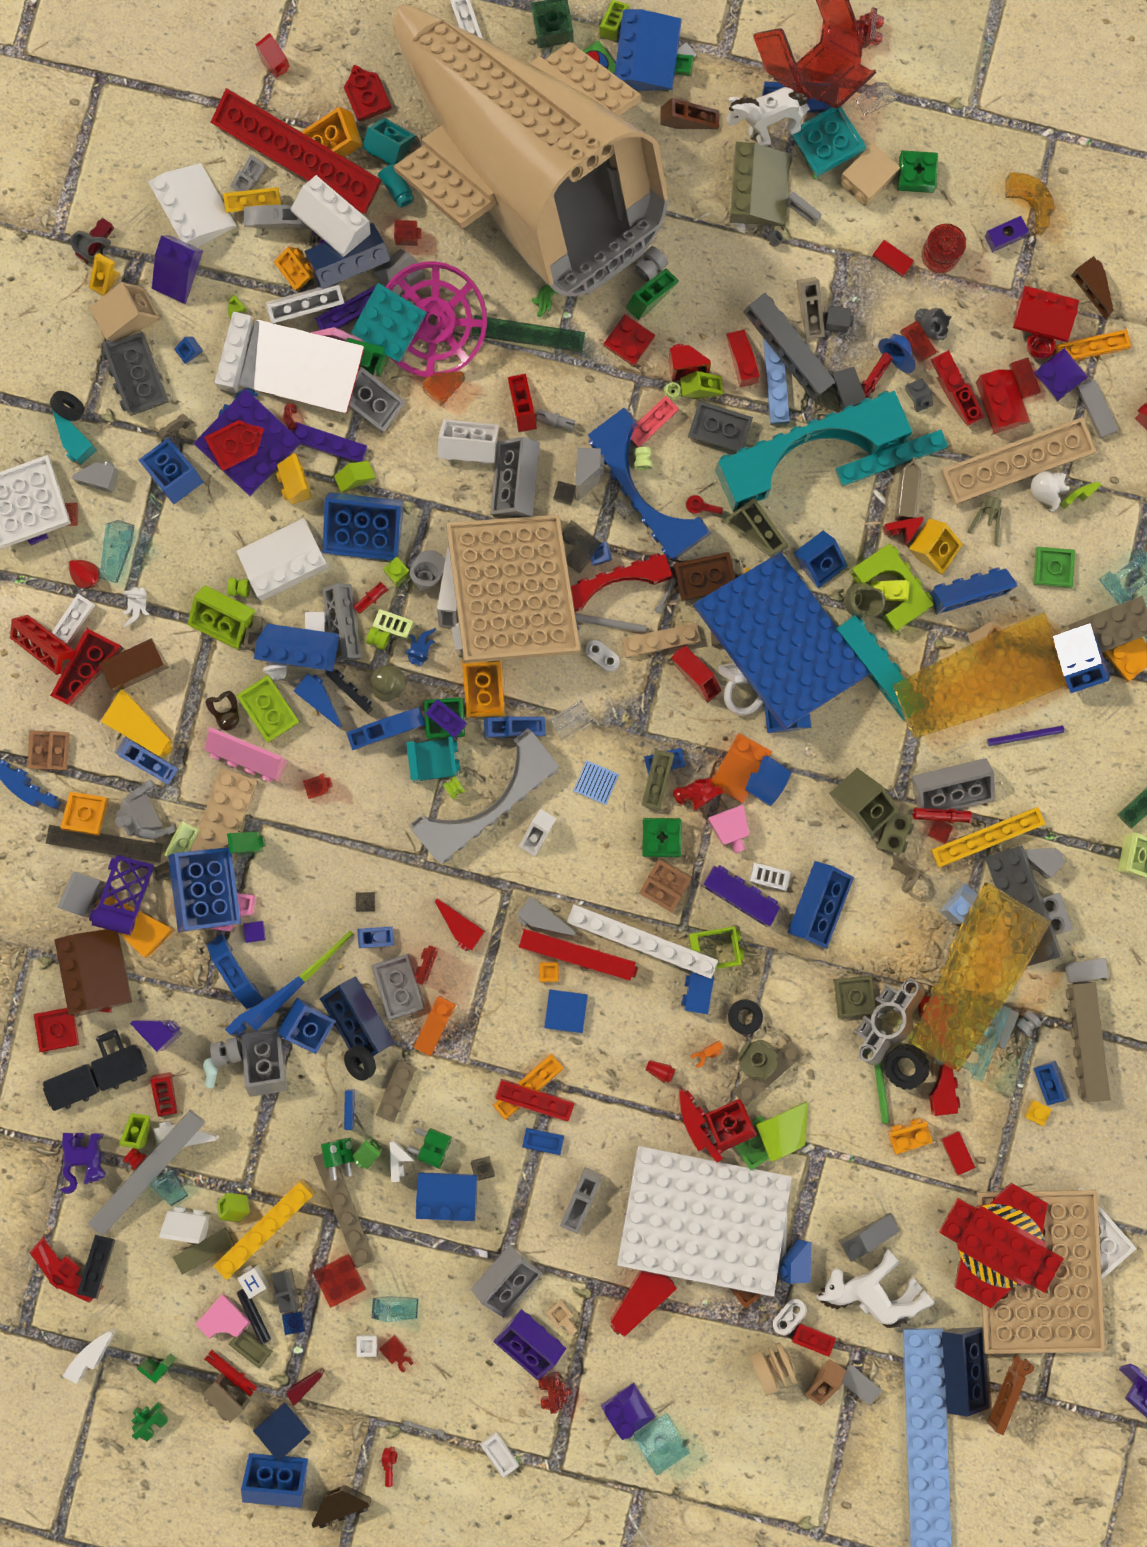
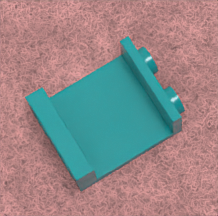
M452 736L448 737V739L406 742L412 782L458 776L457 771H461L460 760H456L455 752H458V743L453 740Z

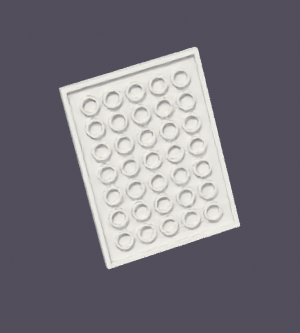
M638 1146L617 1266L774 1297L792 1177Z

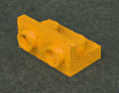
M287 247L276 258L274 263L293 289L300 291L310 279H315L309 262L304 258L305 254L299 248Z
M921 1118L910 1120V1124L905 1126L902 1123L891 1126L892 1130L887 1131L894 1154L896 1155L933 1143L927 1126L928 1122Z

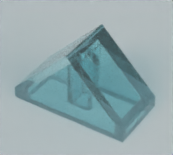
M174 1170L165 1173L150 1183V1186L170 1206L188 1196Z

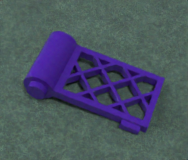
M116 855V858H111L108 866L111 872L98 907L95 910L92 909L89 921H92V926L131 935L154 870V865ZM119 862L127 863L130 869L120 873L117 867ZM141 867L148 869L147 875L140 878L135 870ZM132 872L136 880L126 884L123 876ZM120 878L124 886L114 890L111 883ZM139 883L142 888L141 892L133 895L129 887ZM126 889L130 897L120 901L117 893ZM114 895L118 902L112 906L104 904L106 898ZM133 900L136 905L134 912L125 910L123 904Z

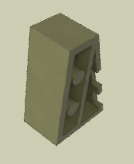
M755 498L723 520L727 526L770 557H774L788 548L787 542Z

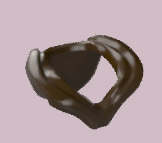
M225 691L219 697H209L206 699L207 709L215 716L220 729L230 731L238 725L237 698L232 691ZM227 697L231 703V709L224 713L216 711L213 702H219Z

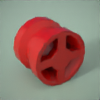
M132 1148L122 1161L125 1164L131 1165V1169L135 1171L146 1159L147 1155L145 1153L142 1154L139 1149Z

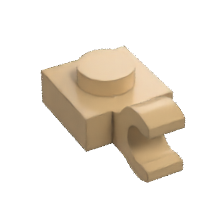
M561 1299L546 1311V1315L557 1328L563 1325L571 1336L578 1331L577 1326L570 1320L573 1313Z

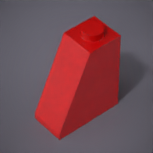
M686 645L674 653L671 659L675 667L707 703L721 692L714 673Z

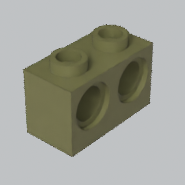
M896 813L883 825L876 848L891 854L893 852L897 853V855H901L902 852L904 853L908 842H906L907 835L912 833L914 827L912 823L913 818ZM896 820L903 822L902 830H898L895 827ZM890 838L897 840L896 848L889 846Z

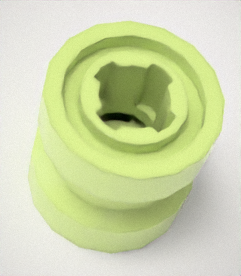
M634 448L632 450L633 457L635 458L633 462L634 470L651 469V448Z

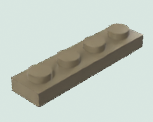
M789 1040L776 1052L779 1060L777 1068L772 1075L765 1080L747 1077L733 1090V1093L741 1099L745 1106L804 1055L792 1040Z

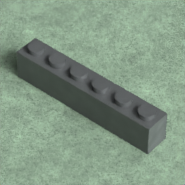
M766 292L749 304L743 311L812 400L816 399L836 382L832 374L824 368L819 357L813 354L808 343L802 340L797 329L791 326L785 314L777 308L774 300Z

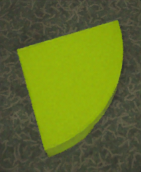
M235 295L229 300L228 315L230 319L233 312L243 314L247 311Z

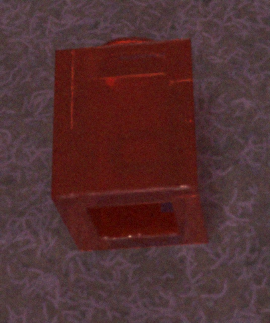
M395 220V244L418 246V239H422V228L418 227V222L413 220Z

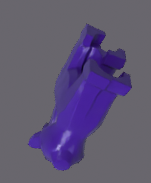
M63 1133L64 1165L62 1173L70 1185L61 1189L62 1193L71 1194L77 1188L76 1177L70 1172L73 1166L86 1165L88 1167L84 1184L93 1183L105 1178L106 1172L101 1167L102 1153L99 1146V1141L103 1138L104 1133H92L87 1147H81V1140L85 1137L84 1133H75L74 1137L73 1133Z

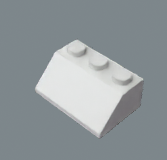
M443 419L438 437V458H444L445 460L457 459L465 462L478 461L484 464L494 463L497 452L499 425Z

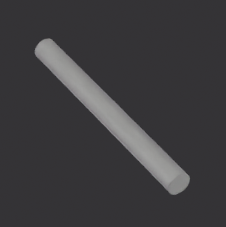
M575 613L576 621L646 633V625Z

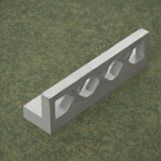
M336 583L323 588L328 632L335 633L336 629H339L335 663L347 659H361L362 653L354 609L352 584ZM330 591H333V600L330 598ZM334 609L336 610V618H335V619L333 618ZM339 647L342 649V656L340 657L338 653Z

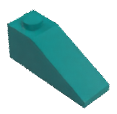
M52 409L62 445L67 451L65 455L73 463L77 461L82 465L97 449L69 420L62 418Z

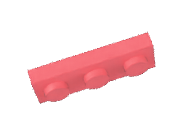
M665 396L637 422L638 426L634 429L631 442L637 448L641 447L679 411V408Z

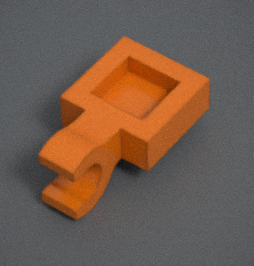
M718 1040L700 1052L693 1053L690 1057L691 1059L697 1056L700 1057V1063L695 1065L699 1068L704 1065L706 1057L711 1056V1058H715L722 1053L721 1049L724 1047Z

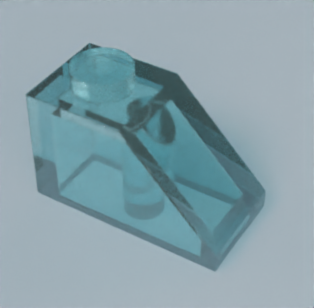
M395 1296L373 1298L371 1318L383 1322L417 1319L418 1298Z

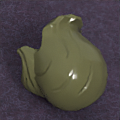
M867 583L853 584L844 595L845 609L849 614L855 615L858 618L875 617L881 614L885 608L886 597L882 590L876 589Z
M394 665L377 668L372 673L370 679L374 695L383 702H389L395 697H400L406 684L403 672Z

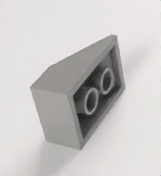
M359 367L349 408L384 433L406 402L363 367Z
M278 1028L241 1034L245 1088L249 1097L288 1091L282 1036L277 1032Z

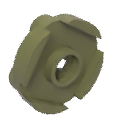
M750 1041L739 1052L740 1068L746 1076L752 1079L765 1080L777 1068L779 1057L774 1047L767 1041ZM762 1055L763 1061L755 1064L754 1057Z

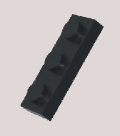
M336 669L333 672H325L367 714L373 710L370 706L372 702L365 695L360 697L356 693L358 689L351 682L347 684L342 680L345 676Z
M99 1235L94 1236L77 1291L78 1295L98 1299L115 1239Z

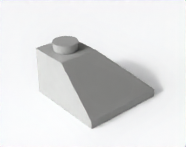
M399 249L390 257L391 261L380 265L373 271V274L386 287L397 273L412 264L418 263L412 255ZM417 270L408 274L403 279L412 287L425 277L424 270ZM398 284L392 290L400 296L405 294V291Z

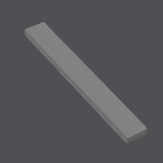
M190 1109L90 1219L88 1225L103 1236L205 1124V1121Z

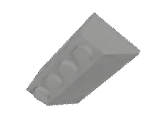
M526 437L498 441L490 515L512 518L533 516L540 442Z
M987 758L912 776L913 793L917 808L942 810L954 808L955 810H960L995 801L994 771Z

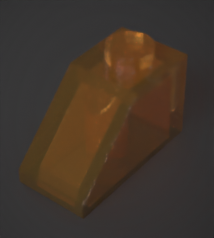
M462 371L434 373L432 377H427L423 382V391L441 407L465 381V375Z

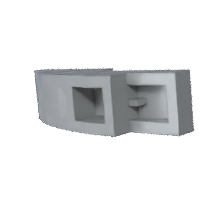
M292 205L244 207V227L311 229L291 212Z

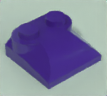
M1065 348L1034 372V375L1057 402L1088 378Z
M634 1382L601 1404L607 1419L622 1440L632 1437L637 1430L655 1418L654 1413Z

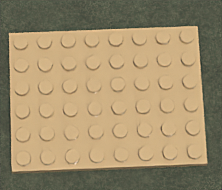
M559 515L446 523L464 664L580 654L581 650Z
M1097 1190L1027 1191L1048 1203L1043 1228L1046 1247L1064 1259L1046 1293L1030 1284H1025L1012 1288L992 1308L981 1303L984 1353L1105 1352ZM1001 1191L977 1192V1206L990 1204L993 1198Z

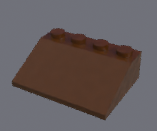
M104 929L54 939L68 1015L78 1017L132 1003L118 932Z

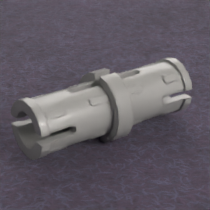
M539 409L536 421L551 424L554 428L557 426L571 432L573 431L576 420L560 416L559 413L553 414Z

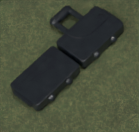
M111 1030L97 1036L96 1041L103 1057L92 1061L91 1066L84 1064L43 1082V1091L49 1107L51 1106L53 1111L64 1107L70 1109L71 1104L81 1100L87 1102L89 1097L98 1094L100 1090L105 1091L112 1087L113 1089H118L119 1085L129 1080L132 1082L137 1081V1077L146 1074L148 1071L141 1049L137 1044L124 1048L117 1030ZM115 1038L119 1050L107 1055L103 1042Z

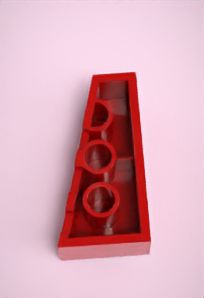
M86 628L74 650V657L69 659L50 696L72 706L103 672L99 663L119 654L124 648Z

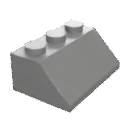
M577 448L576 500H580L599 483L600 476H604V455H601V448Z
M509 1245L470 1290L482 1305L504 1318L543 1272L522 1252Z

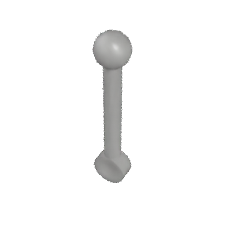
M675 577L670 579V585L662 601L655 608L656 613H662V607L673 585L677 583Z
M410 1421L404 1422V1425L407 1427L437 1434L438 1437L444 1436L442 1429L435 1430Z

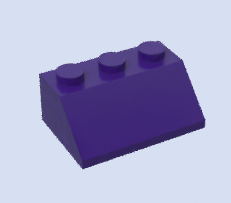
M522 1309L508 1322L493 1341L536 1380L541 1379L550 1371L567 1349Z

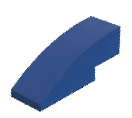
M545 717L484 719V739L517 738L527 729H530L536 737L546 736Z

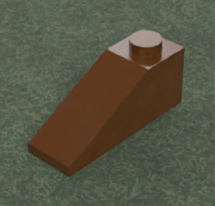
M671 98L660 107V125L675 129H719V110Z
M1093 256L1079 266L1071 277L1102 316L1107 319L1114 311L1107 276L1103 264Z

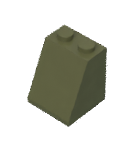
M856 768L829 793L836 804L870 836L876 833L899 811L884 787L859 768Z

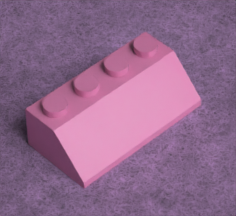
M212 727L208 730L205 751L210 753L209 757L218 761L220 758L227 760L226 764L235 768L238 765L245 767L244 771L255 775V772L262 775V779L271 783L273 780L279 781L287 762L286 759Z

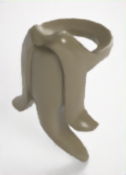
M893 852L894 864L891 869L898 870L906 876L901 889L907 893L914 887L920 876H924V873L911 864L907 858L902 860L898 857L897 853Z

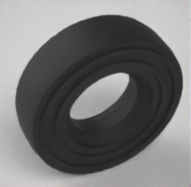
M56 391L50 399L51 408L64 419L77 421L84 413L85 408L82 402L68 392Z
M742 999L730 1007L728 1021L734 1031L744 1035L752 1034L762 1025L763 1012L754 1001ZM743 1009H748L753 1014L752 1022L747 1025L741 1024L738 1020V1014Z
M356 1045L346 1051L344 1055L345 1066L355 1079L364 1081L373 1076L376 1071V1063L373 1055L367 1048ZM356 1057L362 1061L364 1069L358 1065Z

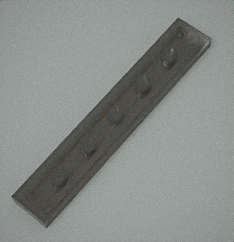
M49 825L45 843L160 863L164 845L101 833L100 836L66 831L62 830L60 826Z

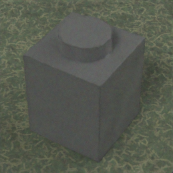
M829 306L826 313L825 331L847 333L849 327L853 326L854 316L851 315V308Z

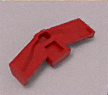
M43 1236L29 1253L48 1278L49 1283L56 1289H61L90 1303L94 1298L77 1294L82 1276L76 1273L81 1269V1266L68 1255L60 1260Z

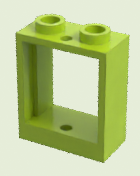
M735 926L688 934L691 950L700 953L698 937L730 932L735 961L717 963L716 969L742 965L741 961L744 960L743 949H739L738 941H741L739 929L736 930Z

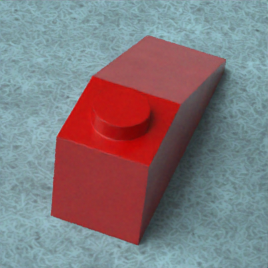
M745 329L726 333L739 388L757 384L760 375Z
M526 374L508 377L518 432L537 429Z
M436 899L435 903L455 940L459 942L457 946L466 952L468 949L473 951L486 931L441 900Z

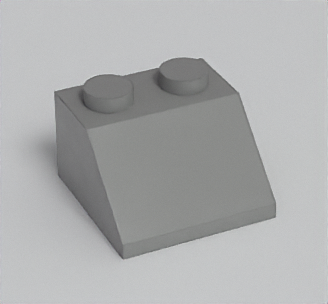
M73 871L57 908L83 917H89L92 909L95 910L97 904H95L97 898L101 897L104 891V881L85 873Z

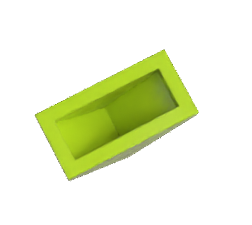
M369 461L348 463L334 475L341 493L376 479Z

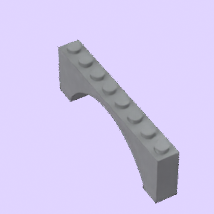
M530 729L525 730L513 740L516 743V761L513 775L504 793L493 805L474 816L458 820L434 819L426 817L423 813L408 825L439 864L450 860L455 851L463 849L471 838L478 837L482 833V829L487 825L491 826L494 824L498 816L509 812L514 803L525 799L530 790L537 789L542 784L541 781L546 777L553 776L557 772L556 769L560 766Z

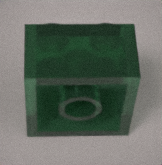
M544 0L531 3V15L537 49L574 42V31L568 0Z

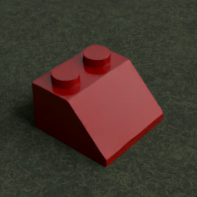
M675 344L670 347L668 363L672 381H678L680 378L696 371L709 373L711 360L696 349L684 344Z

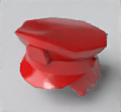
M711 776L710 779H698L688 786L675 788L673 796L677 803L681 805L690 801L693 805V811H696L724 791L722 787L712 783L713 777Z

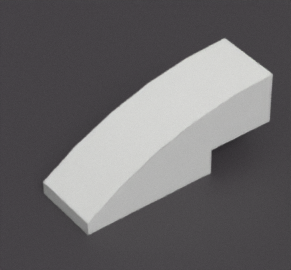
M112 1328L87 1345L71 1362L62 1377L77 1384L82 1380L88 1367L91 1369L97 1367L117 1329Z

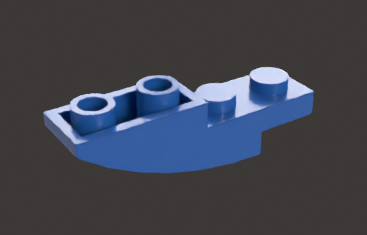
M420 707L361 726L346 732L352 750H356L424 726L425 720Z
M0 759V780L14 795L33 807L38 808L42 802L54 809H59L61 802L56 800V795L49 792L46 794L40 792V787L30 783L32 779L26 776V771L20 768L14 770L10 768V763Z

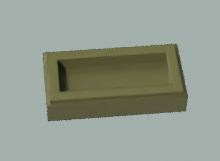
M245 1329L228 1344L259 1369L273 1352L264 1344H260L259 1340Z

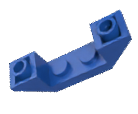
M223 934L206 944L214 965L233 995L247 1010L264 999L255 984L251 983L232 954L231 951L233 949Z

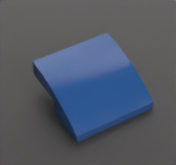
M763 756L758 772L751 773L745 791L767 806H771L784 790L792 772L770 756Z

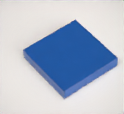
M549 989L544 1028L583 1033L588 994Z

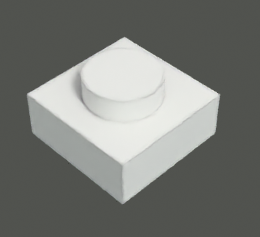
M357 1335V1357H376L377 1335Z

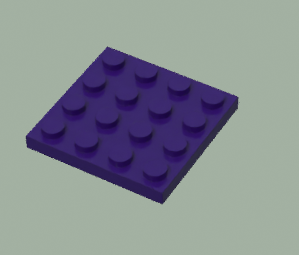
M245 389L193 444L221 470L204 438L205 436L237 420L264 428L257 454L223 471L251 497L278 469L277 465L289 457L301 445L302 441Z

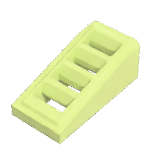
M379 609L372 626L408 641L415 623L407 618ZM384 615L386 616V618L384 620L383 625L381 626L379 625L382 616ZM389 618H392L393 620L391 622V625L389 628H387L386 626L389 621ZM396 620L399 621L397 629L393 630ZM404 623L406 624V626L404 628L403 633H401L400 630Z

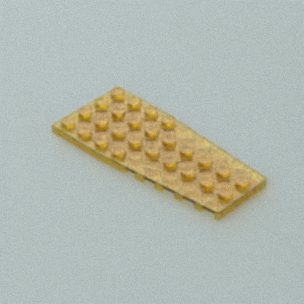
M1040 613L991 633L971 645L958 650L954 654L893 684L913 738L1024 704L1067 686L1053 639L1054 633L1046 613Z
M985 882L955 936L947 954L948 960L939 972L938 982L936 985H933L931 990L933 993L929 1002L925 1003L923 1007L925 1011L920 1022L917 1021L915 1025L916 1031L908 1042L959 1072L1021 978L1051 921L990 883Z

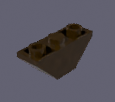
M346 1485L326 1492L312 1522V1527L319 1526V1528H324L330 1525L333 1520L338 1519V1521L347 1519L349 1514L355 1512L361 1514L367 1511L372 1502L371 1497Z

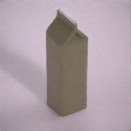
M915 457L900 472L895 520L902 521L916 518L921 469L916 464Z

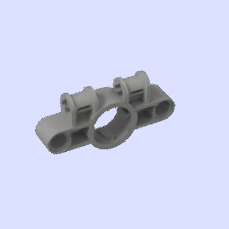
M914 979L906 980L898 991L885 983L884 990L879 997L875 998L881 1005L874 1010L871 1019L864 1015V1020L858 1029L853 1031L865 1039L859 1050V1057L862 1061L872 1066L879 1064L893 1043L901 1042L910 1035L913 1028L911 1015L925 995L924 986ZM916 986V991L911 994V989ZM895 1010L903 1016V1023L899 1026L896 1033L889 1035L881 1028L882 1020L887 1016L888 1012ZM873 1051V1056L868 1059V1054Z

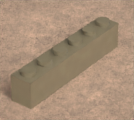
M1096 982L1067 984L1066 998L1070 1002L1068 1016L1072 1020L1073 1026L1070 1029V1033L1075 1041L1073 1055L1077 1059L1078 1065L1075 1068L1076 1077L1080 1081V1086L1078 1087L1079 1098H1082V1101L1087 1103L1109 1101L1111 1098Z

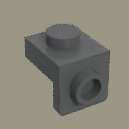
M922 378L905 385V391L914 402L916 412L933 406L932 391Z

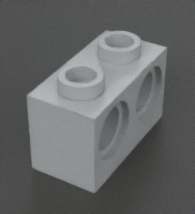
M1061 893L1042 897L1044 905L1046 901L1052 904V909L1049 912L1047 911L1050 922L1053 919L1058 922V928L1054 930L1055 935L1073 930Z

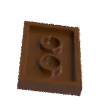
M729 552L673 565L681 602L705 597L735 579Z

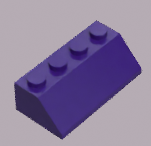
M713 866L701 886L765 927H770L780 909V906L777 905L778 901L770 896L765 898L760 895L761 890L754 886L749 888L744 884L745 880L737 875L733 878L727 874L729 870L723 866Z

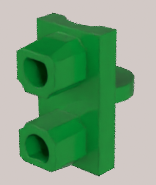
M157 1402L151 1409L146 1406L143 1410L139 1407L133 1410L135 1417L131 1420L134 1424L132 1426L134 1432L132 1437L135 1440L140 1437L148 1442L154 1435V1430L150 1426L155 1423L159 1428H162L168 1422V1417L163 1412L161 1403Z

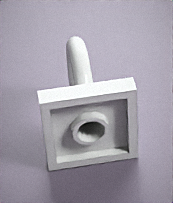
M735 663L718 666L719 674L729 679L724 690V702L727 708L732 713L741 716L752 714L759 709L763 703L759 696L749 707L739 708L734 705L731 697L734 686L737 683L749 684V682Z

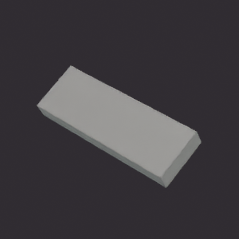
M1096 380L1078 386L1076 389L1099 438L1101 439L1117 432L1119 429Z

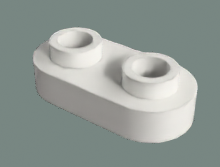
M597 640L587 644L586 654L593 662L607 672H613L618 669L620 664L619 657L607 646ZM598 647L599 651L597 653H594L592 651V648ZM609 658L614 660V663L611 665L606 662Z
M799 1299L790 1300L773 1321L774 1330L780 1335L790 1334L807 1313L805 1303ZM799 1306L800 1312L795 1314L794 1309ZM784 1321L787 1322V1327L785 1329L781 1327V1324Z

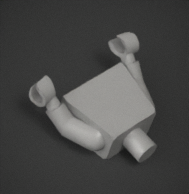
M152 780L144 782L141 788L138 787L129 793L121 802V809L116 813L118 816L115 819L117 827H123L129 836L151 840L164 837L166 834L168 837H171L177 830L176 824L168 828H161L163 825L147 794H144V792L152 791L154 789L153 786H156Z

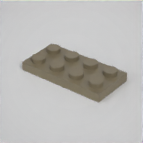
M1139 596L1069 624L1068 627L1071 630L1091 623L1103 653L1147 635V606L1143 596Z

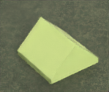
M1134 832L1125 834L1118 872L1147 878L1146 836Z

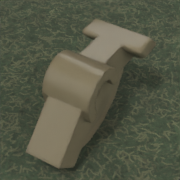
M181 414L176 420L161 428L158 434L162 438H173L179 433L180 428L186 429L189 427L190 420L185 414Z

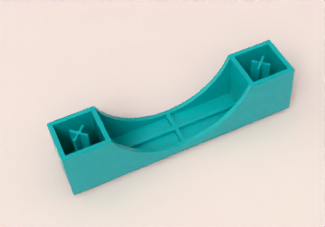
M895 390L892 392L884 391L872 400L871 398L864 399L857 406L849 405L837 414L836 412H831L824 419H814L802 428L801 426H796L787 434H776L772 437V440H761L749 449L748 447L741 448L734 455L726 454L720 457L715 471L732 511L740 509L754 498L757 502L768 498L776 466L790 451L804 443L818 439H838L859 446L869 455L907 442L913 431Z

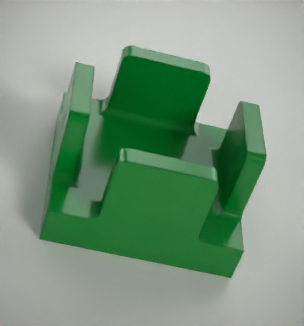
M347 338L346 342L364 346L360 367H363L373 376L376 372L377 376L381 377L384 366H387L388 362L385 348Z

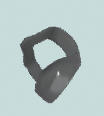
M77 231L71 236L73 250L92 264L95 257L88 253L89 246L96 242L102 243L100 254L105 256V248L111 245L109 239L92 237L85 231Z

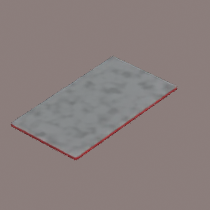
M256 320L239 385L347 413L364 346Z

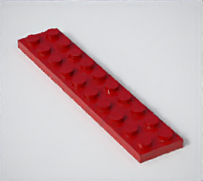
M225 89L210 123L308 181L317 175L356 210L363 214L367 213L382 179L230 89Z

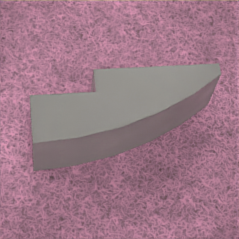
M584 1168L560 1227L578 1234L599 1187L602 1174L589 1168Z

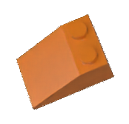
M738 733L713 777L712 783L722 787L724 794L743 804L749 794L745 789L751 773H757L763 756H770L773 751Z

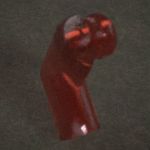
M288 403L284 407L283 421L289 430H294L297 424L292 418V414L297 413V406Z

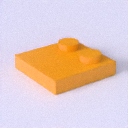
M1142 637L1103 652L1127 682L1131 681L1147 667V643Z
M69 792L60 828L66 831L100 836L109 799L102 796Z

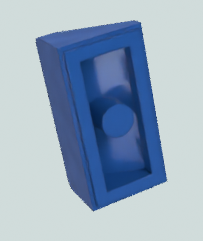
M1056 1061L1034 1068L1047 1105L1063 1102L1069 1098Z

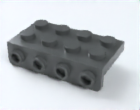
M143 332L110 344L102 343L103 349H101V353L110 365L107 366L110 376L115 379L116 383L113 386L116 393L120 394L122 398L119 402L123 411H127L130 416L169 402Z

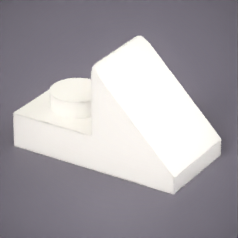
M396 1140L390 1141L391 1182H399L401 1176H404V1164L400 1162L415 1160V1157L407 1152Z

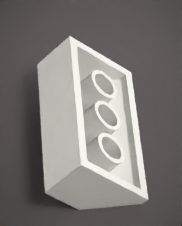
M317 175L302 186L291 207V212L343 257L371 235L369 220Z

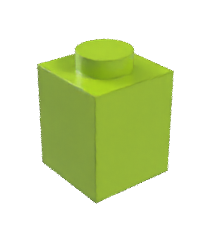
M398 557L383 568L384 573L396 587H399L410 577L409 569Z

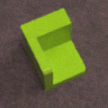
M226 1193L217 1202L219 1220L241 1222L250 1213L247 1195Z

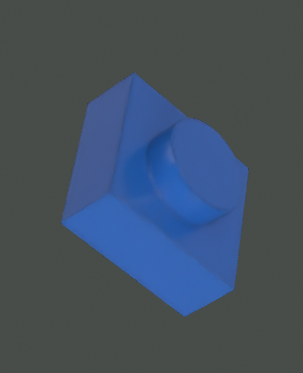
M604 541L588 547L592 565L597 566L612 561L608 542Z

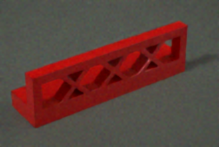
M29 615L12 619L10 639L56 675L61 674L63 660L73 658L75 651Z

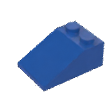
M169 438L139 459V462L173 505L204 483L195 468Z

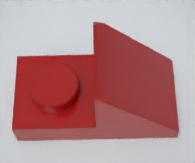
M923 516L886 523L883 526L884 535L890 534V537H893L903 532L905 545L907 546L923 522Z

